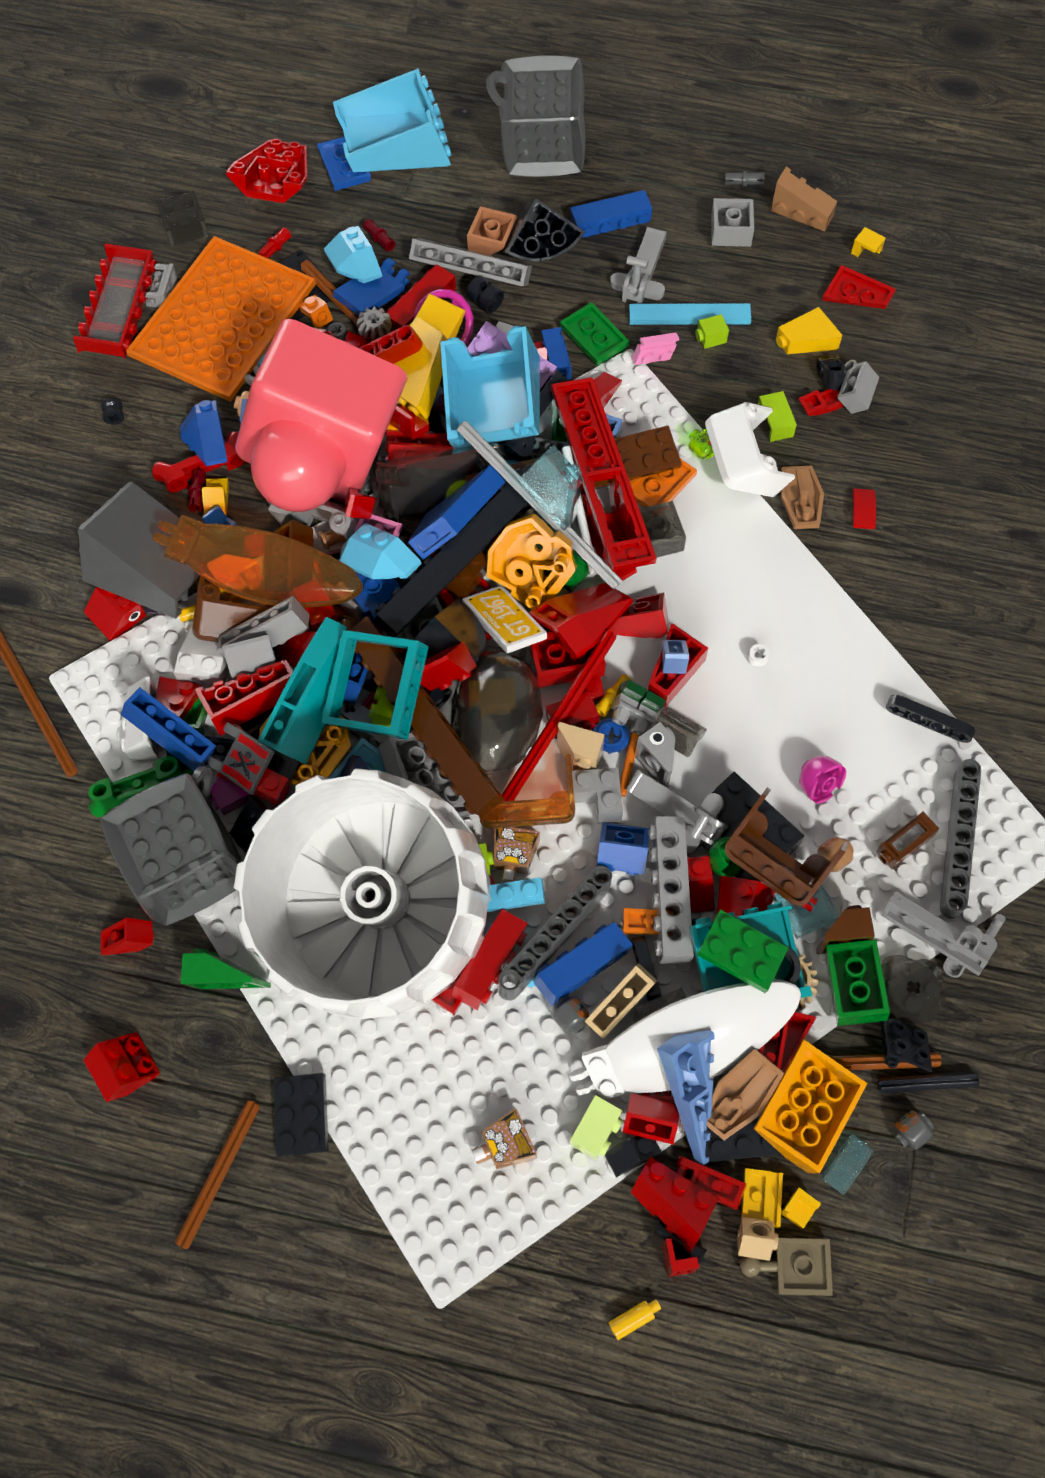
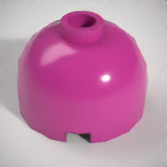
M817 756L802 765L799 785L802 792L810 800L817 804L824 803L834 796L831 792L836 787L838 789L842 787L847 771L837 760L829 756Z

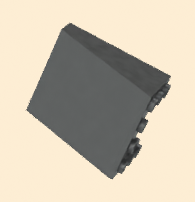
M130 481L123 488H120L111 499H108L99 510L95 511L78 528L82 581L174 619L182 613V609L178 608V601L188 598V588L200 577L202 562L209 564L223 556L222 550Z

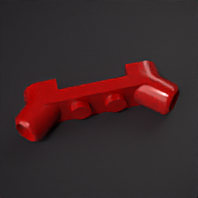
M230 432L225 439L228 462L206 466L197 455L188 457L173 465L158 461L152 469L154 480L165 483L169 492H178L189 487L187 480L192 479L194 470L198 474V470L206 473L223 465H226L228 471L241 466L245 461L237 455L235 450L239 432Z

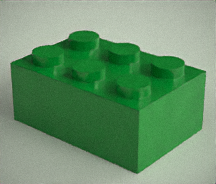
M877 940L826 945L825 958L837 1026L888 1021L890 1010Z

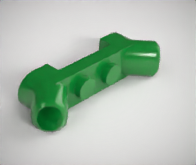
M167 756L155 760V767L114 782L109 777L93 783L88 790V795L91 799L88 806L89 810L94 816L101 818L112 808L138 793L185 773L193 775L194 771L185 764L179 763L175 757Z

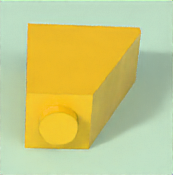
M818 307L778 327L776 343L786 354L829 351L839 348L842 334Z

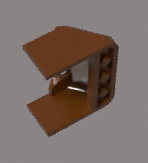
M202 562L192 632L200 640L218 642L219 635L290 598L293 577L288 579L286 595L273 594L268 597L266 607L220 600L221 592L219 587L214 583L206 582L207 563ZM278 645L273 647V651L277 650Z
M767 787L726 843L725 853L730 860L793 905L802 906L809 902L845 854L848 844L843 842L831 860L820 854L810 855L803 864L795 860L762 836L768 828V819L765 814L758 810V807L771 791Z

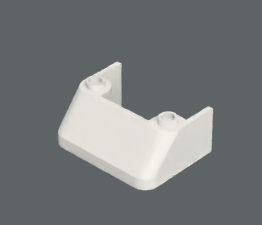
M745 402L712 414L705 421L722 480L730 489L774 497L795 479L794 474L778 471L776 461L771 456L760 454L753 430L773 412L772 408Z

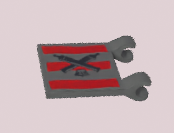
M227 722L223 731L236 739L225 760L209 756L206 764L219 771L249 794H254L275 752L243 731L240 726Z

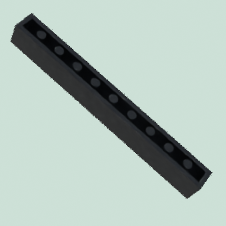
M530 464L524 469L520 467L516 470L538 494L544 490L548 483ZM505 482L497 490L499 494L495 498L491 497L484 504V508L479 513L477 512L449 543L446 542L437 549L439 553L434 558L430 555L422 563L424 568L420 572L415 570L406 579L408 583L403 588L399 586L391 594L392 599L388 603L384 601L377 607L374 621L389 636L396 638L504 530L507 524L513 521L529 505L510 484Z

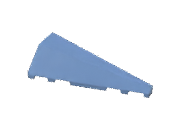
M711 1030L675 1035L657 1048L695 1162L703 1166L709 1162V1157L706 1155V1141L710 1140V1132L707 1131V1119L711 1118L713 1079L709 1077L710 1063L714 1062V1055L710 1051L711 1040L715 1039V1032Z

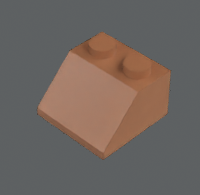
M480 207L467 234L468 250L492 255L505 248L517 221V215Z

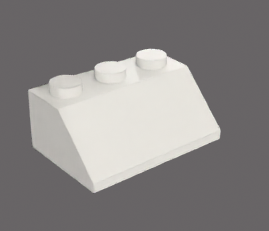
M144 677L127 688V697H124L123 703L139 687L155 698L157 689L151 677ZM123 718L122 724L125 731V739H122L121 743L123 753H126L130 761L158 759L159 744L127 719Z

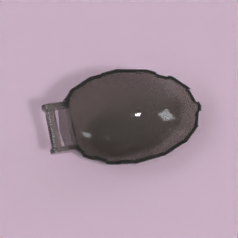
M485 645L484 649L480 652V656H478L479 660L475 663L477 667L470 672L472 676L461 682L458 680L451 702L450 725L487 775H493L494 771L505 769L509 771L523 761L528 749L533 746L538 736L543 717L542 695L538 679L531 665L526 662L527 647L507 654L501 647Z

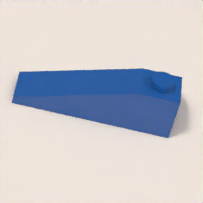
M204 400L199 404H195L180 426L182 442L184 444L187 443L191 451L194 450L197 457L206 466L228 462L223 427L216 400Z

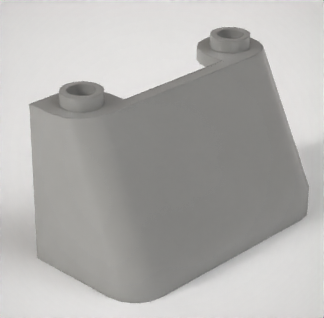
M329 499L323 505L305 512L286 511L272 504L268 509L282 526L290 520H295L310 527L313 518L329 523L331 529L335 533L343 535L346 540L355 533L354 530L360 519L345 516L344 503Z

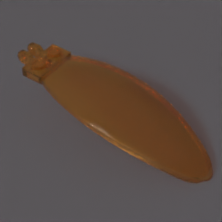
M181 515L177 526L166 521L158 523V528L166 533L173 534L172 537L161 533H155L152 536L155 542L167 546L164 557L184 565L188 564L195 572L217 587L253 602L275 606L294 596L303 608L329 606L352 600L363 589V584L356 572L344 563L314 547L272 532L235 525L203 524Z

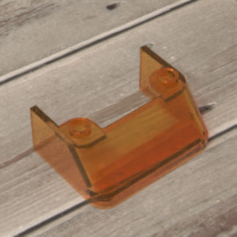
M566 754L565 757L567 791H557L549 799L503 801L485 816H479L480 823L486 828L565 824L572 821L575 816V799L570 754Z

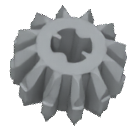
M375 306L373 310L366 308L365 313L360 312L359 319H357L358 332L360 336H364L366 341L369 339L374 341L390 333L389 330L392 328V322L390 321L389 314L385 313L383 308L379 310Z

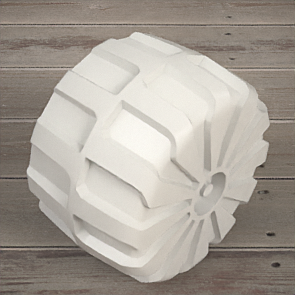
M356 768L350 776L334 779L317 775L297 784L295 793L273 811L266 809L253 826L252 830L255 835L244 862L238 863L236 868L234 889L239 891L242 921L238 925V929L246 949L257 953L270 970L269 981L287 995L337 1016L367 1019L399 1015L429 1002L448 989L470 959L476 956L485 938L482 936L486 924L488 903L491 901L490 877L487 874L485 860L474 833L455 808L431 789L378 770ZM374 893H376V897L372 901V896Z

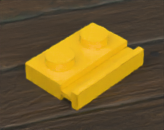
M745 1168L743 1182L747 1184V1187L742 1197L741 1218L747 1217L772 1221L774 1227L779 1228L781 1224L783 1173Z

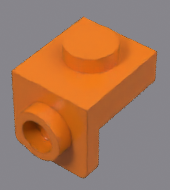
M316 295L306 298L304 302L299 304L300 311L312 320L315 328L320 329L333 320L327 303Z

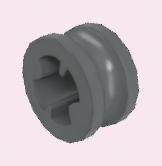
M334 322L328 326L327 330L332 332L337 339L343 341L346 339L347 334L344 324Z

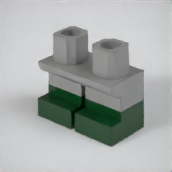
M627 680L620 684L611 709L614 710L612 721L623 726L629 718L634 721L631 732L641 736L647 731L649 726L655 724V718L659 709L663 708L666 700L649 690L646 691L647 689L635 682Z

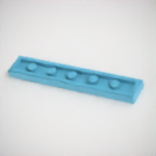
M750 303L629 304L630 325L698 324L701 319L722 314L726 324H751Z

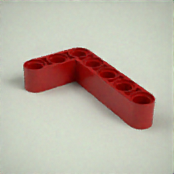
M406 325L359 349L394 364L417 353L422 348L423 342L411 326ZM323 331V333H326V334H328V335H330V336L336 338V337L333 335L332 332H330V331Z

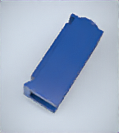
M562 327L541 330L543 337L542 345L546 347L548 361L557 366L556 370L563 374L562 376L566 377L567 380L571 379L572 366L564 337L561 335Z

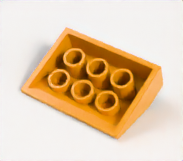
M802 1040L757 1121L754 1130L786 1159L806 1173H820L867 1083L806 1040Z

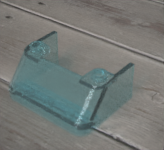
M553 445L531 465L532 467L518 481L550 518L565 531L572 525L577 515L582 477L580 475L583 473L575 463L571 465Z

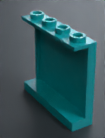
M782 902L767 905L768 910L759 912L758 907L743 910L744 915L736 917L734 912L728 913L779 943L789 946L798 956L787 911L792 909L791 905L783 907ZM710 917L695 920L696 925L690 926L689 930L703 992L745 983L697 955L713 921L711 922ZM784 956L774 979L784 980L788 976L790 964L787 957ZM801 971L799 979L794 985L800 989L801 998L812 996L811 987L805 986Z

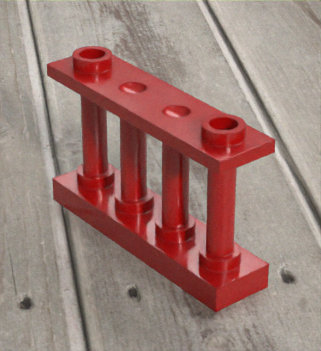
M387 429L385 451L388 452L387 465L475 471L477 450L471 446L454 449L447 440V434L426 432L418 438L411 440L399 430Z

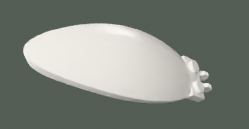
M773 979L766 993L747 983H740L687 997L638 1021L618 1035L608 1045L583 1052L582 1059L585 1067L572 1071L569 1074L572 1082H575L590 1075V1081L582 1083L575 1088L577 1094H588L596 1089L599 1097L603 1100L624 1095L625 1092L650 1093L670 1091L671 1089L657 1048L675 1035L707 1030L715 1032V1039L711 1040L710 1051L714 1055V1062L710 1063L709 1077H716L735 1067L754 1048L756 1050L760 1049L787 1023L799 1004L801 998L800 989L787 981Z

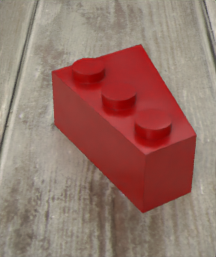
M671 623L666 640H685L689 652V661L686 674L663 673L661 651L649 681L648 690L666 700L664 708L667 707L706 661L708 652L707 646L673 623Z
M652 1157L648 1159L630 1192L653 1216L657 1215L667 1225L666 1230L671 1235L676 1234L685 1244L684 1249L689 1254L700 1238L719 1200L713 1194Z

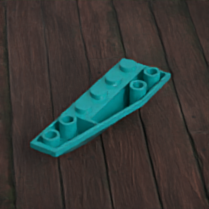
M328 617L325 618L290 676L258 740L259 742L307 764L326 725L322 723V711L326 705L327 690L333 675V664L338 654V642L343 630L348 629L347 626Z

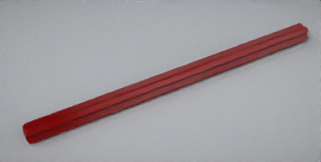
M610 630L605 631L502 793L504 800L501 804L504 806H511L558 732L559 722L563 723L598 669L616 640L614 632Z

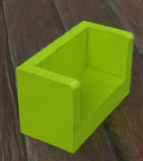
M784 392L759 396L758 405L769 407L773 410L767 417L771 429L769 441L773 442L794 437L797 424Z

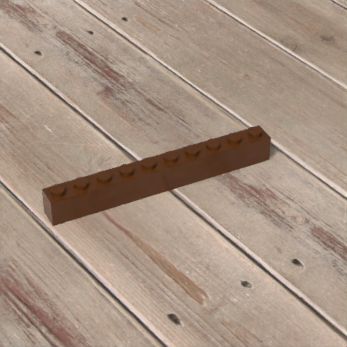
M367 616L350 630L385 636L377 623ZM357 641L355 653H359L362 656L361 663L368 671L372 670L375 674L373 677L374 681L380 688H385L387 691L386 698L395 706L405 663L393 646ZM420 684L411 723L413 727L411 732L418 741H423L426 746L424 748L426 754L431 759H436L439 764L437 766L439 772L445 778L448 776L452 784H450L452 790L458 796L461 795L466 801L463 805L471 815L476 814L483 817L501 803L504 797Z

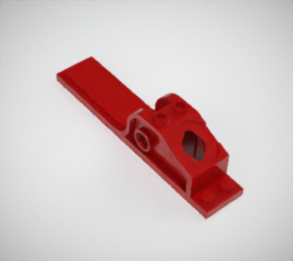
M593 377L551 384V392L577 466L579 488L592 546L595 547L596 553L607 565L610 564L612 572L655 564L657 558ZM611 479L609 501L612 513L605 514L601 501L598 500L594 482Z

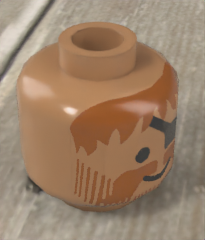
M832 837L818 848L817 854L831 860L843 842L848 844L845 854L831 872H839L853 860V846L845 838Z

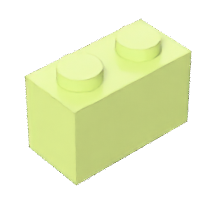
M595 1095L570 1139L569 1145L594 1160H597L599 1155L604 1157L611 1145L608 1138L612 1132L617 1134L624 1121L620 1118L622 1110Z

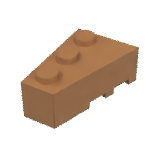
M786 166L776 183L771 211L825 231L834 216L837 201L819 188L813 189L805 183L806 179L803 177L797 178L790 173L791 169Z

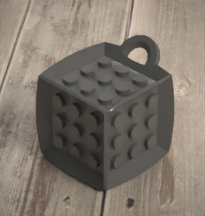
M531 56L504 61L501 71H494L487 77L486 87L491 99L499 106L502 152L507 173L519 176L545 177L583 171L585 159V89L581 59L568 56ZM498 82L504 83V99L497 92L496 84Z
M199 766L193 775L185 773L150 787L124 801L100 818L101 827L109 849L127 885L145 913L162 925H169L189 917L236 891L234 889L237 864L241 863L242 860L226 827L212 807L209 796L213 775L209 767ZM203 779V787L200 792L197 786L200 780Z

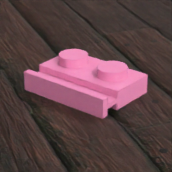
M677 333L640 338L641 343L637 345L632 361L635 365L669 360L677 346L676 341H679L680 338Z

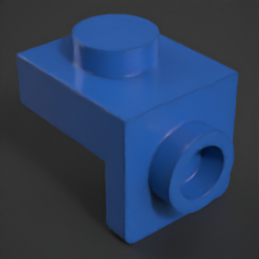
M215 506L202 516V520L209 532L222 542L230 539L240 529L235 521L225 516L219 506Z

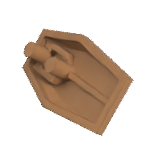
M782 467L781 472L794 474L795 479L781 490V499L794 529L819 528L824 492L813 467Z
M754 1048L719 1080L712 1094L711 1118L707 1119V1127L720 1138L726 1140L761 1115L784 1072Z

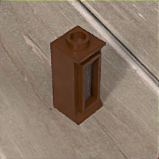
M922 811L917 817L879 845L876 850L879 860L891 869L895 868L931 840L940 828Z

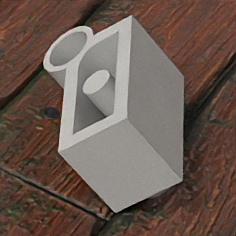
M850 360L844 364L845 378L838 399L853 414L869 409L879 376L866 361L857 363L855 360Z

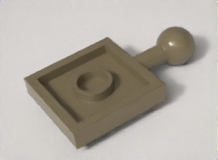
M778 1238L776 1261L759 1260L750 1257H743L740 1261V1269L748 1277H754L760 1271L777 1272V1295L833 1296L830 1239Z

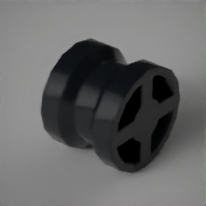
M110 398L102 402V416L105 423L115 425L124 420L123 404L120 400Z

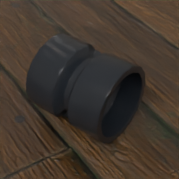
M477 276L469 284L466 290V297L475 304H478L488 314H491L502 304L504 292L495 285H492L483 276Z

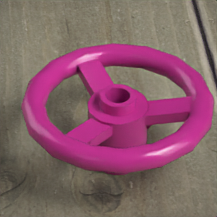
M438 289L428 293L418 303L414 319L429 294L439 298H450L453 300L452 304L466 310L464 314L466 319L465 331L460 340L467 345L473 333L474 317L470 305L462 295L452 290Z

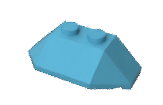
M359 226L349 227L339 232L324 248L326 256L339 274L358 279L362 283L383 277L372 246Z
M364 523L341 546L339 560L342 566L371 579L408 578L422 564L420 559L397 536L367 523Z

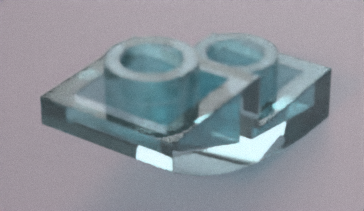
M852 1133L837 1152V1157L822 1175V1179L844 1195L858 1177L874 1150Z

